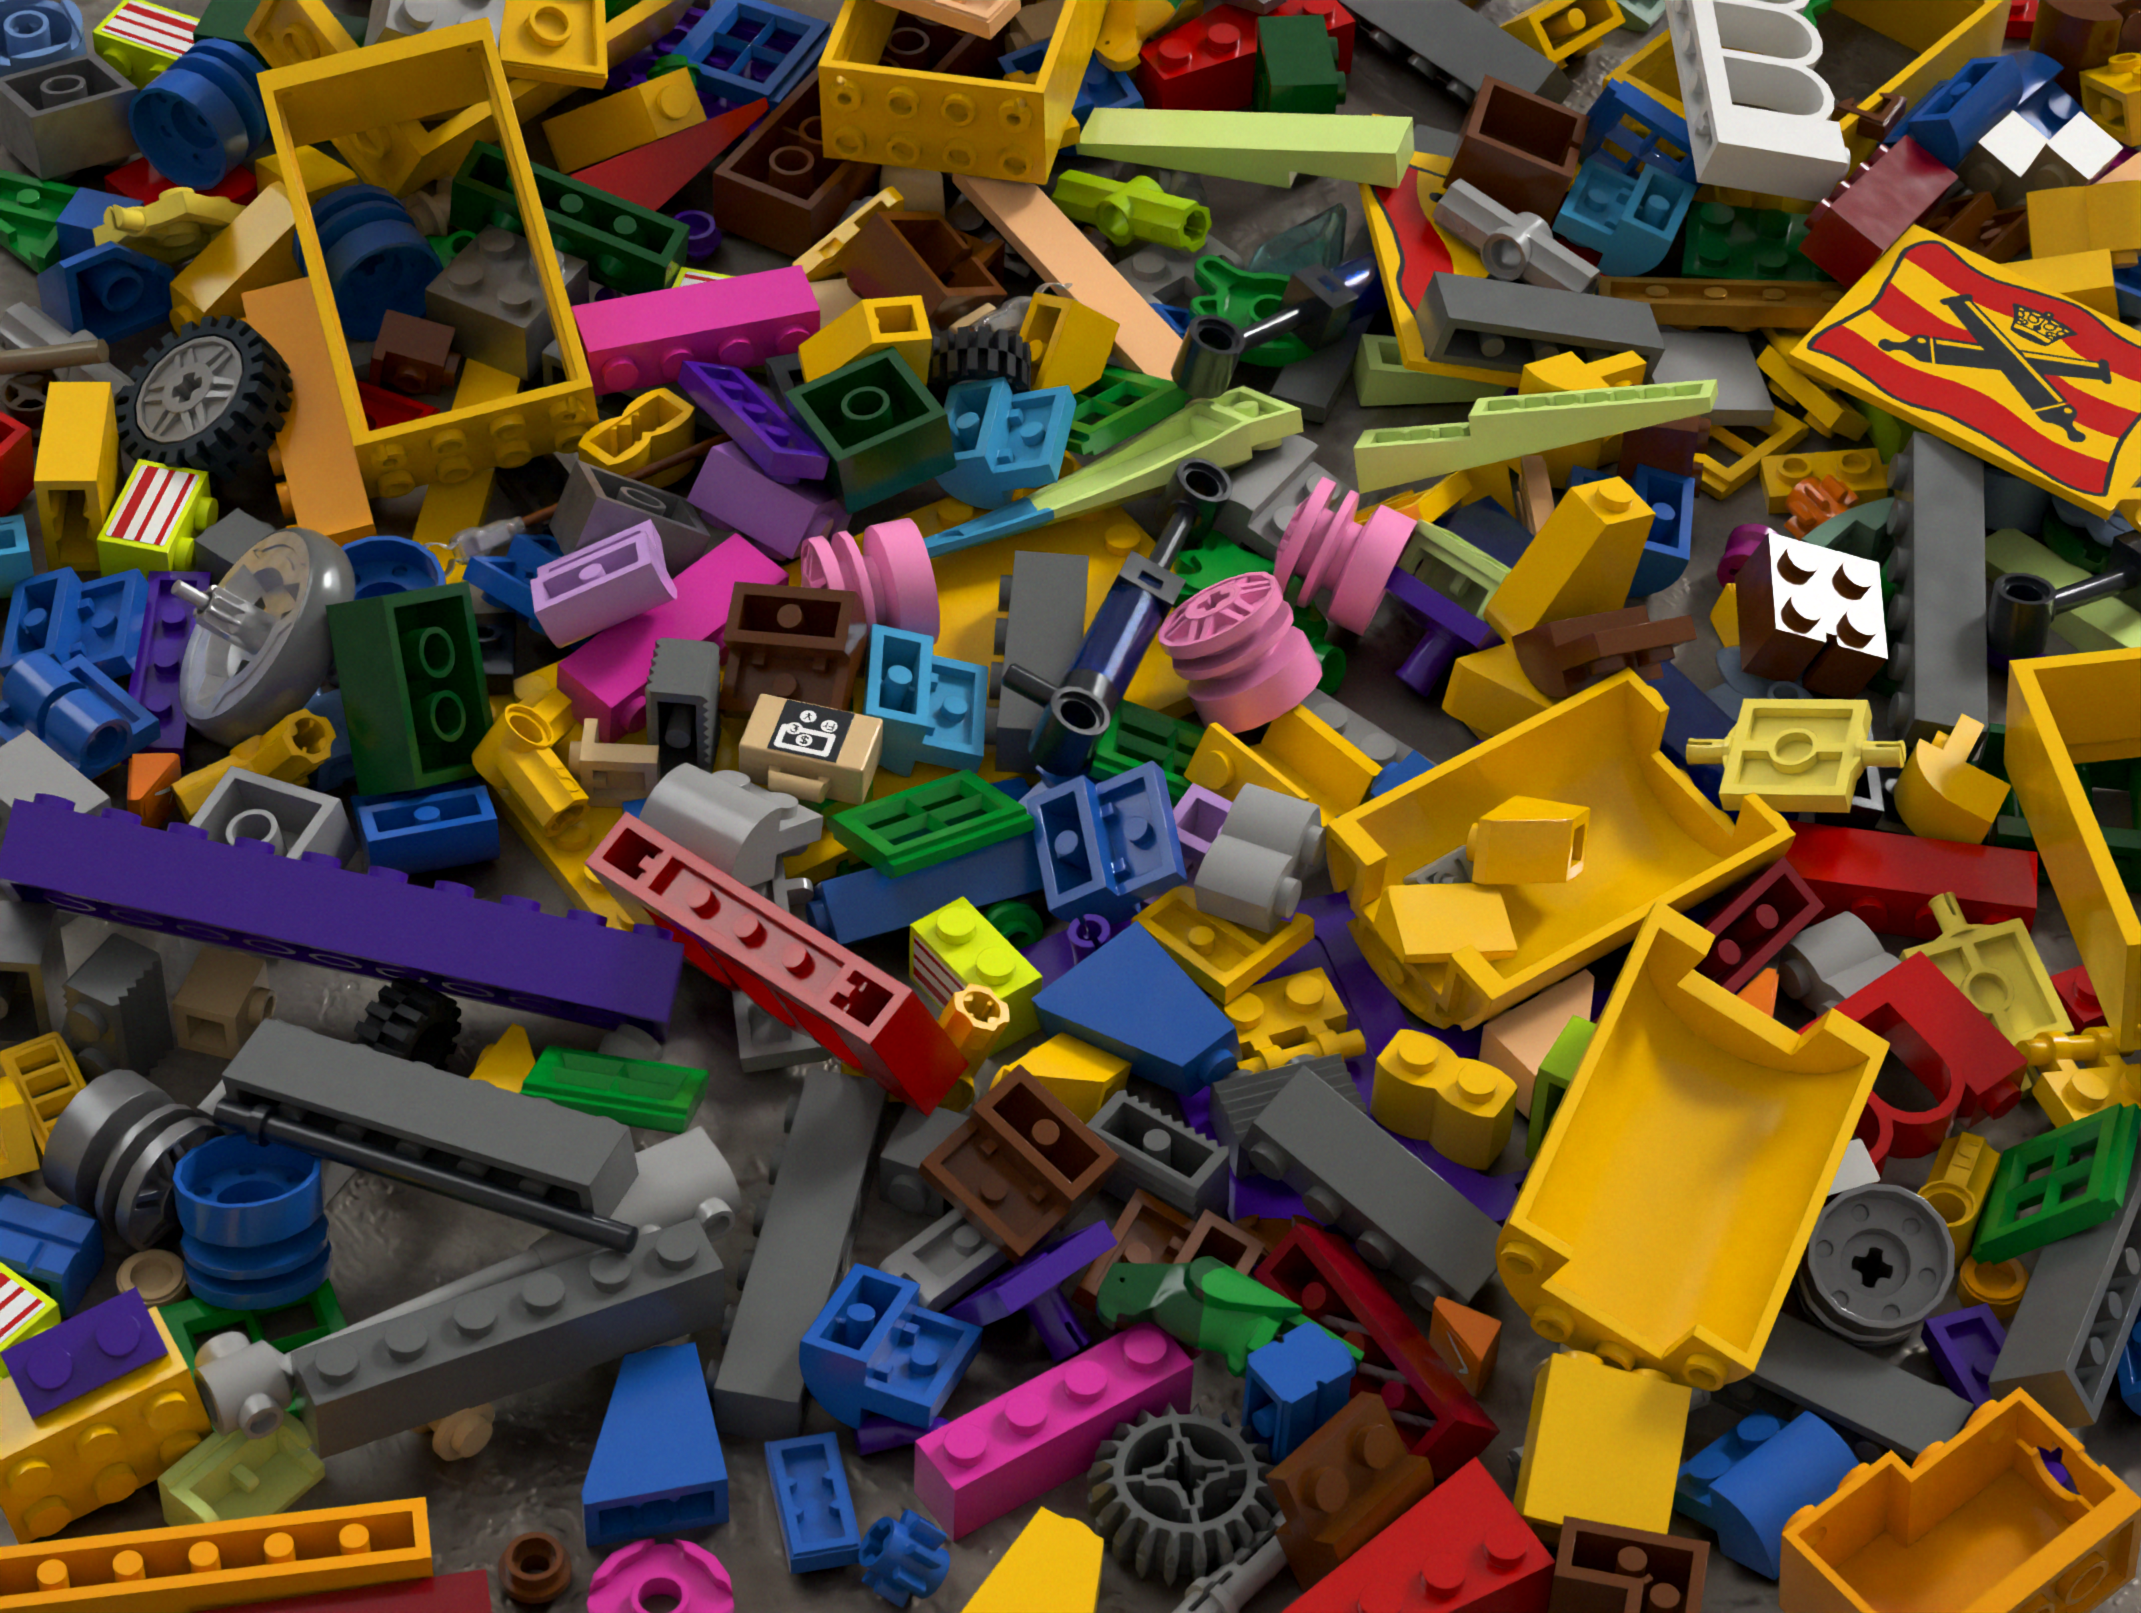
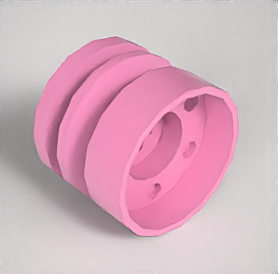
M1322 476L1315 490L1298 505L1284 532L1274 556L1273 576L1282 589L1283 597L1296 575L1305 579L1296 602L1297 606L1304 609L1313 601L1322 587L1332 591L1326 619L1360 636H1364L1386 593L1384 587L1393 568L1399 565L1418 521L1381 504L1373 512L1366 524L1362 526L1354 522L1360 494L1350 490L1340 509L1335 513L1329 510L1328 507L1337 483Z
M910 518L875 524L865 528L863 556L854 538L847 531L837 532L832 535L831 546L823 536L807 538L802 542L800 553L801 587L856 591L865 611L867 646L872 624L934 636L933 645L937 643L940 633L937 587L924 540L917 525Z
M1266 572L1244 573L1224 579L1201 590L1178 606L1165 619L1158 630L1159 643L1165 654L1172 657L1173 669L1176 674L1185 680H1190L1187 685L1188 696L1206 729L1209 724L1214 722L1220 724L1231 734L1257 728L1280 717L1301 703L1316 688L1322 677L1321 664L1304 631L1291 626L1294 621L1293 610L1290 604L1283 600L1282 589L1274 576Z

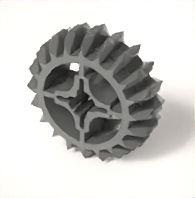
M1169 1402L1160 1418H1155L1144 1409H1141L1138 1417L1135 1419V1427L1118 1422L1115 1431L1112 1433V1440L1101 1441L1100 1447L1096 1451L1095 1463H1092V1469L1088 1471L1087 1490L1090 1492L1087 1497V1513L1090 1515V1521L1096 1523V1535L1104 1539V1545H1112V1554L1115 1556L1116 1564L1136 1559V1570L1140 1579L1153 1570L1163 1572L1164 1579L1168 1587H1170L1178 1575H1190L1192 1580L1195 1581L1199 1577H1206V1572L1208 1571L1215 1572L1222 1565L1232 1562L1235 1559L1234 1553L1240 1547L1248 1548L1252 1551V1554L1244 1560L1245 1563L1257 1552L1258 1541L1254 1534L1257 1531H1270L1274 1526L1272 1518L1281 1509L1265 1477L1277 1466L1271 1465L1272 1456L1269 1452L1268 1444H1254L1255 1436L1252 1434L1251 1425L1231 1429V1420L1227 1411H1224L1214 1419L1206 1418L1199 1402L1190 1412V1415L1178 1414ZM1273 1534L1262 1544L1265 1545L1272 1538Z

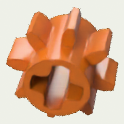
M1827 474L1823 481L1817 477L1806 478L1791 490L1786 499V510L1793 517L1784 524V528L1798 541H1801L1805 535L1817 526L1851 509L1860 501V498L1845 483L1837 481L1831 474Z

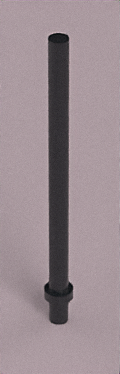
M223 1098L217 1103L214 1110L213 1122L215 1125L246 1134L247 1141L257 1146L266 1147L270 1143H275L625 1254H630L633 1251L638 1240L639 1231L636 1226L280 1116L279 1109L275 1106L260 1103L254 1108Z

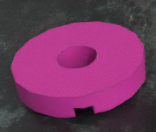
M655 1538L635 1541L612 1553L595 1571L589 1587L587 1613H650L643 1609L641 1605L646 1599L661 1594L672 1596L680 1603L676 1609L669 1613H734L730 1575L715 1555L692 1542L674 1539V1545L665 1543L655 1545Z

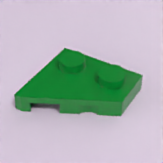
M0 169V244L39 274L56 264L61 257L56 220L79 188Z

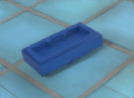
M835 1431L764 1443V1458L790 1574L860 1563L858 1555L861 1539Z

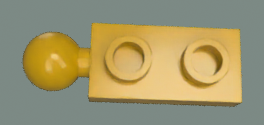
M1878 448L1760 457L1759 477L1768 514L1789 513L1786 510L1785 504L1791 490L1806 478L1817 477L1823 481L1827 474H1831L1837 481L1845 483L1860 498V501L1852 508L1887 498V474L1890 464L1882 465Z

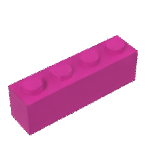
M801 265L571 306L595 396L678 381L683 360L735 365L739 369L764 365L765 358L797 353L800 344L820 331V308Z
M733 534L672 579L677 589V599L603 630L557 664V689L573 701L571 706L572 716L583 726L585 718L598 719L599 739L603 743L614 744L627 733L634 734L639 732L647 725L645 686L647 685L653 650L656 649L655 641L665 637L714 642L720 647L718 654L720 656L719 665L725 666L727 665L730 649L724 643L723 637L735 581L788 586L789 574L739 534Z
M1140 1322L915 1440L914 1493L954 1542L1092 1468V1463H1095L1096 1451L1100 1447L1101 1441L1112 1440V1433L1115 1431L1118 1422L1135 1427V1419L1138 1417L1141 1409H1144L1155 1418H1160L1170 1402L1178 1414L1190 1415L1194 1363L1170 1335L1151 1323Z

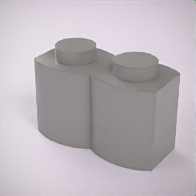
M1246 783L1236 796L1227 814L1221 833L1211 844L1198 870L1194 882L1197 910L1269 934L1275 929L1282 917L1290 918L1298 905L1301 895L1302 883L1299 879L1308 865L1313 867L1318 865L1326 848V829L1322 828L1320 805Z
M1845 911L1797 933L1781 948L1777 974H1779V982L1785 993L1792 999H1799L1805 1007L1816 1012L1818 1018L1902 962L1892 954L1884 951L1875 934L1861 919Z

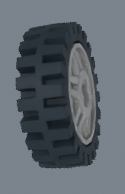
M222 315L219 321L214 316L202 317L200 327L193 321L181 325V336L179 338L173 332H169L162 337L161 341L164 348L157 352L151 347L143 355L149 362L145 368L135 365L130 372L129 377L135 384L122 387L119 398L125 404L117 406L115 411L116 419L120 422L117 425L118 436L121 440L120 444L136 463L138 459L163 463L167 467H184L206 471L209 475L210 489L217 488L218 476L226 483L237 478L236 466L239 464L247 470L253 466L257 460L252 453L257 448L265 453L274 443L267 436L270 431L281 432L286 421L279 413L289 412L292 404V399L287 393L293 391V380L288 376L291 371L282 356L249 324L241 319L236 321L232 316Z

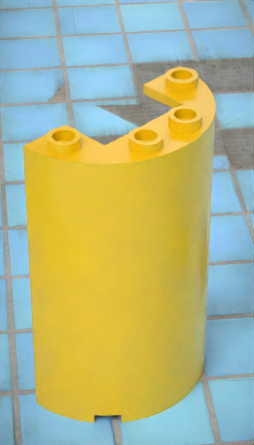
M1628 667L1329 821L1326 827V856L1333 890L1338 893L1346 890L1350 909L1356 916L1346 922L1361 953L1379 979L1404 1006L1422 1020L1443 1030L1456 1024L1460 1025L1463 1031H1466L1635 940L1651 906L1656 900L1682 914L1783 857L1793 844L1796 833L1789 827L1785 818L1780 813L1773 811L1755 792L1744 796L1736 826L1728 814L1718 810L1694 786L1689 775L1685 771L1678 769L1659 750L1670 707L1664 702L1656 689L1648 686ZM1519 795L1590 807L1584 869L1581 873L1566 883L1496 884L1502 895L1518 948L1515 958L1486 960L1472 944H1469L1451 954L1449 962L1403 964L1372 927L1383 891L1386 887L1405 885L1403 879L1407 875L1426 864L1434 862L1461 845H1467L1468 834L1473 823H1478L1481 816L1513 796Z
M1656 900L1641 926L1497 1239L1495 1248L1496 1263L1508 1292L1531 1318L1530 1324L1533 1330L1543 1338L1554 1342H1561L1574 1351L1593 1354L1602 1359L1604 1366L1628 1372L1642 1368L1653 1369L1669 1375L1673 1380L1672 1383L1686 1387H1698L1707 1391H1717L1723 1385L1741 1380L1755 1371L1891 1043L1834 1008H1831L1802 1035L1797 1034L1695 971L1693 968L1707 956L1716 935L1661 901Z

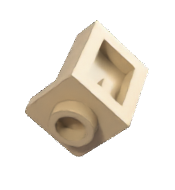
M585 718L582 741L570 742L569 773L575 780H580L582 790L589 797L587 802L589 806L622 808V802L648 798L660 781L659 745L599 743L598 719Z

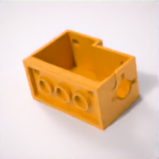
M2018 1387L1999 1403L1996 1400H1990L1981 1405L1971 1415L1964 1430L1945 1444L1942 1441L1930 1444L1918 1455L1911 1468L1890 1450L1871 1466L1868 1463H1862L1854 1467L1841 1480L1837 1491L1817 1507L1812 1504L1806 1505L1794 1513L1783 1527L1781 1533L1779 1607L1785 1613H2090L2135 1578L2141 1542V1498L2104 1464L2099 1467L2084 1453L2085 1446L2021 1387ZM2036 1447L2044 1448L2050 1453L2058 1447L2063 1450L2061 1463L2072 1476L2077 1491L2081 1495L2071 1493L2054 1479L2044 1465L2040 1452Z

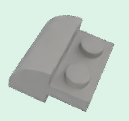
M1299 435L1286 436L1282 438V444L1278 447L1267 450H1252L1253 458L1228 474L1233 485L1232 495L1212 530L1222 532L1238 547L1243 549L1247 545L1264 558L1275 562V553L1295 510L1315 490L1322 476L1337 483L1328 507L1329 510L1335 513L1340 509L1349 491H1356L1313 461L1319 445Z
M686 762L675 767L658 782L648 796L640 813L639 820L745 886L751 887L774 879L777 854L821 840L823 815L799 805L797 798L792 795L771 792L751 783L750 777L744 773L722 770L711 774Z

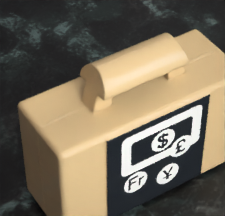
M760 694L739 743V772L749 776L750 782L768 785V790L771 792L786 793L795 798L816 803H822L825 798L862 805L882 756L883 720L772 695Z

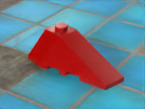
M762 98L574 173L569 177L656 211L770 107L766 98Z

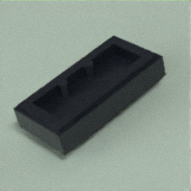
M554 453L533 457L528 463L516 468L494 467L497 484L522 517L558 503L570 476V473ZM551 519L531 527L536 535H551L555 538L549 527Z
M474 613L488 694L514 693L516 613Z

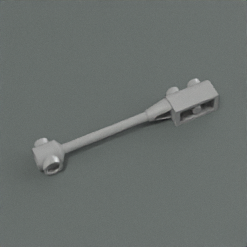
M701 1126L635 1153L639 1175L610 1219L636 1226L639 1231L638 1237L696 1217L710 1242L723 1238L732 1230L736 1221L735 1214L741 1211L739 1188L728 1163ZM551 1230L529 1245V1250L293 1351L606 1247ZM239 1332L222 1333L207 1341L196 1354L193 1375L196 1388L215 1430L219 1435L225 1436L241 1429L244 1435L250 1439H261L272 1434L283 1422L284 1412L282 1410L291 1407L294 1380L290 1352L283 1354L264 1340L250 1344L245 1335Z

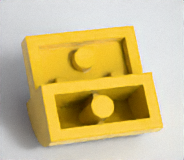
M1633 350L1587 364L1570 351L1524 365L1518 395L1630 386V384L1642 385L1647 363ZM1623 433L1525 456H1542L1543 460L1546 461L1550 486L1565 489L1566 480L1573 465L1596 471L1597 467L1619 461ZM1521 456L1504 460L1516 473L1522 474L1520 466Z

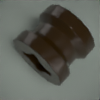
M41 372L18 374L8 379L0 392L1 404L6 414L31 428L32 447H39L49 382H58L52 376Z

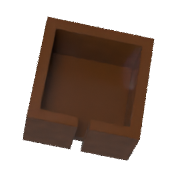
M1485 74L1461 127L1442 187L1448 190L1453 182L1461 178L1515 215L1522 212H1531L1540 216L1550 226L1573 178L1590 117Z
M876 211L835 260L848 277L847 284L849 288L862 300L921 295L932 337L940 338V332L948 330L956 320L970 314L986 303H990L997 308L1008 295L977 257H970L946 286L943 285L941 281L970 248L939 211Z
M1769 532L1735 575L1742 672L1774 681L1794 683L1826 642H1830V645L1803 676L1802 686L1811 691L1841 699L1854 700L1887 661L1888 655L1878 562Z

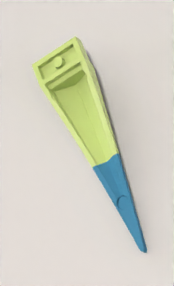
M1245 386L1228 390L1217 398L1192 400L1183 409L1166 417L1108 454L1059 479L1057 483H1051L976 519L924 538L929 558H936L1161 494L1177 466L1184 459L1193 457L1208 460L1222 468L1228 475L1232 470L1253 458L1252 450H1267L1278 447L1282 444L1283 437L1304 432L1301 409Z

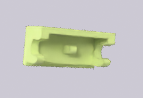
M1419 519L1414 529L1416 533L1404 552L1398 567L1413 575L1417 564L1423 559L1422 565L1415 573V578L1491 626L1483 617L1485 607L1512 569L1453 532Z
M282 1410L284 1412V1419L280 1427L272 1434L261 1439L247 1438L241 1429L225 1436L219 1435L215 1430L157 1478L164 1521L171 1527L281 1514L326 1476L325 1465L310 1450H307L313 1443L304 1424L286 1410Z

